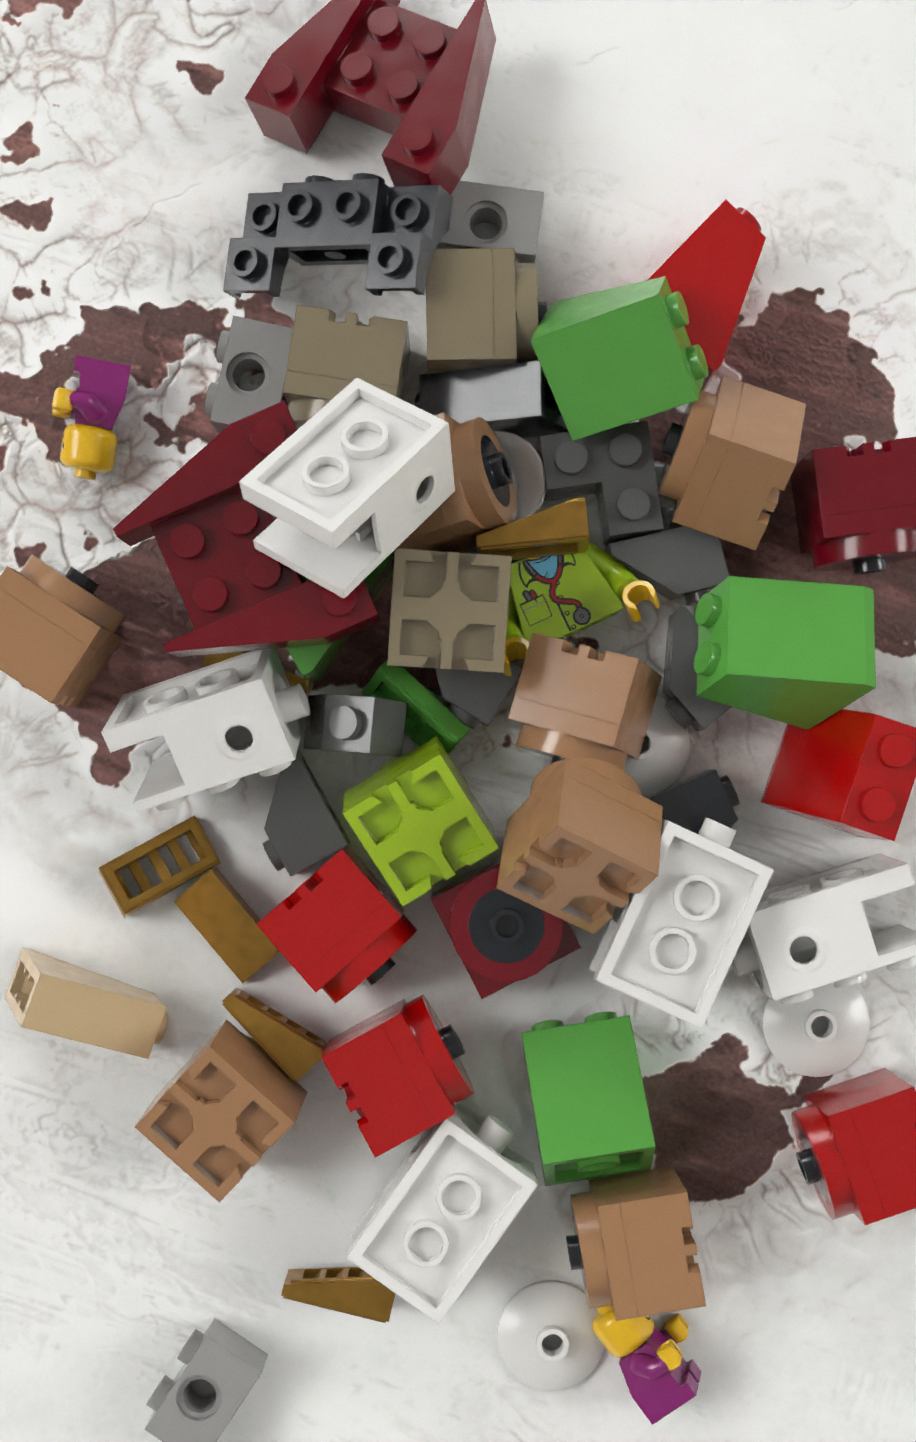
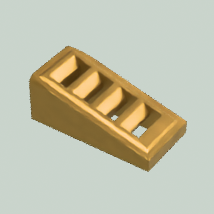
M585 496L576 497L476 536L478 554L512 556V560L586 552V550H589V529Z
M194 815L100 866L98 869L123 917L126 918L218 865L221 861ZM183 835H186L200 860L193 865L189 863L177 841ZM164 846H167L181 871L173 876L158 852ZM145 857H148L161 880V883L153 887L139 864V861ZM126 868H129L142 892L134 898L119 874Z
M235 988L222 1000V1005L293 1081L300 1080L322 1059L321 1055L327 1045L324 1039L245 991Z
M359 1267L289 1269L281 1296H284L283 1298L386 1323L389 1322L395 1293Z

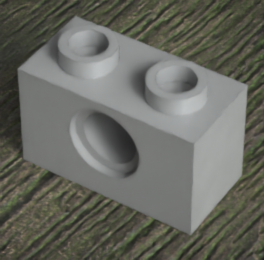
M460 180L451 194L453 202L449 231L441 238L436 249L515 248V263L535 262L544 192ZM489 222L498 228L499 233L494 238L485 240L476 237L471 229L478 223Z
M233 315L230 332L223 330L218 341L216 360L218 363H222L218 383H210L205 400V414L211 415L210 422L217 432L221 433L231 423L284 400L288 407L283 389L293 328ZM259 370L265 374L264 381L259 388L253 391H244L238 388V381L246 371Z
M215 1318L204 1334L195 1329L177 1357L178 1360L184 1363L177 1376L172 1380L165 1375L146 1404L154 1411L145 1430L162 1442H217L262 1374L268 1354ZM197 1379L206 1380L213 1385L216 1394L209 1397L200 1396L193 1391L190 1382Z

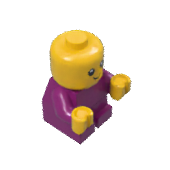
M76 355L73 377L79 378V387H77L76 391L61 387L55 390L52 415L70 418L72 414H75V424L68 425L64 430L60 452L61 463L66 467L74 469V477L95 480L96 473L107 474L113 470L118 438L112 432V429L126 399L131 366Z
M611 1306L597 1308L599 1313L593 1319V1331L612 1356L620 1358L619 1365L630 1394L652 1425L697 1395L702 1371L693 1359L688 1362L683 1359V1353L677 1345L687 1339L689 1325L681 1314L677 1313L669 1318L664 1324L665 1330H658L654 1326V1321L650 1315L616 1321Z

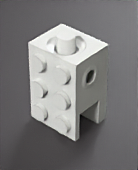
M355 378L239 481L244 500L277 517L274 522L253 540L255 549L344 599L455 492L449 423L359 378Z
M276 649L253 650L122 695L101 733L110 753L161 735L164 736L172 755L152 761L133 801L137 812L156 807L158 811H164L180 805L188 798V795L206 789L210 794L223 792L239 782V778L259 772L260 776H271L288 768L291 765V761H294L296 758L305 723L304 717L310 715V706L303 687L300 684L290 686Z
M706 817L699 833L696 834L668 820L662 819L658 876L639 894L630 893L629 903L623 909L618 906L615 907L613 918L607 924L588 969L595 972V980L702 1029L774 869L729 849L737 831Z
M877 853L765 889L732 961V967L737 977L749 973L751 982L771 1000H781V1003L786 1005L805 1001L814 996V988L834 983V986L838 988L861 983L867 979L866 972L883 966H887L888 970L894 971L916 965V931L899 924L871 933L862 905L864 901L914 886L915 882L909 863Z
M455 1108L453 1116L425 1130L352 1233L351 1237L356 1241L348 1251L347 1259L439 1325L538 1186L534 1164L508 1146L515 1133L492 1115H488L480 1126L457 1108Z

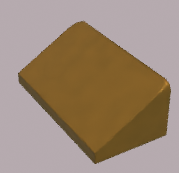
M217 867L208 870L174 901L242 983L247 981L280 953L256 925L260 918Z

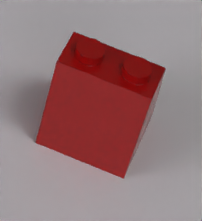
M726 199L648 279L666 276L671 292L679 291L685 301L689 324L684 327L691 345L699 344L701 346L708 366V377L704 378L701 389L705 391L723 362L766 237L760 232L761 226L757 219L742 207L736 209Z
M841 709L809 730L786 724L760 803L860 837L895 841L916 778V727L877 714Z

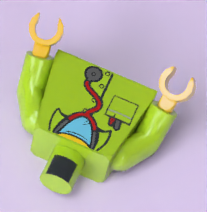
M589 543V550H586L584 553L526 558L511 564L504 662L505 676H512L509 664L515 659L525 660L533 632L563 640L619 614L624 609L620 601L624 602L630 619L638 622L642 620L636 607L639 602L650 601L656 609L660 607L655 589L649 582L638 580L625 565L610 557L607 552L593 543Z

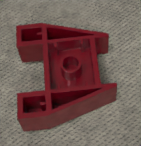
M331 0L271 54L245 96V100L263 135L307 154L333 111H336L393 135L381 156L394 187L440 185L451 195L469 165L496 43L487 1L475 0L458 29L399 7L400 0Z
M285 400L231 423L113 528L116 537L129 546L153 536L155 537L195 630L164 643L163 646L167 653L176 657L330 644L381 621L364 581L343 599L312 580L303 583L298 572L254 547L253 540L274 522L275 518L272 514L243 499L239 481L297 431Z

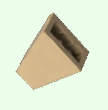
M23 948L5 996L6 1002L23 1028L149 1059L153 1045L159 1044L162 1041L168 1024V1014L165 1012L167 1007L155 993Z

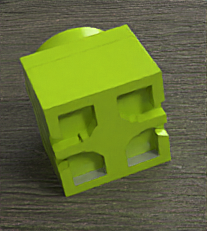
M437 736L413 751L402 754V757H394L388 760L375 774L344 792L342 814L402 906L431 890V886L444 878L448 880L456 875L455 871L467 864L471 866L499 849L492 823L471 792L463 774L455 766Z

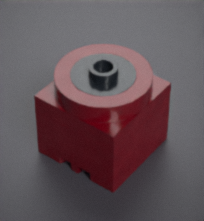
M916 437L888 440L882 443V449H874V442L862 443L849 451L847 446L814 449L796 464L790 477L801 554L812 553L814 570L853 569L854 575L870 574L887 570V563L916 557Z
M501 858L431 894V901L481 999L516 981L534 976L547 965L581 948L567 921L497 889Z

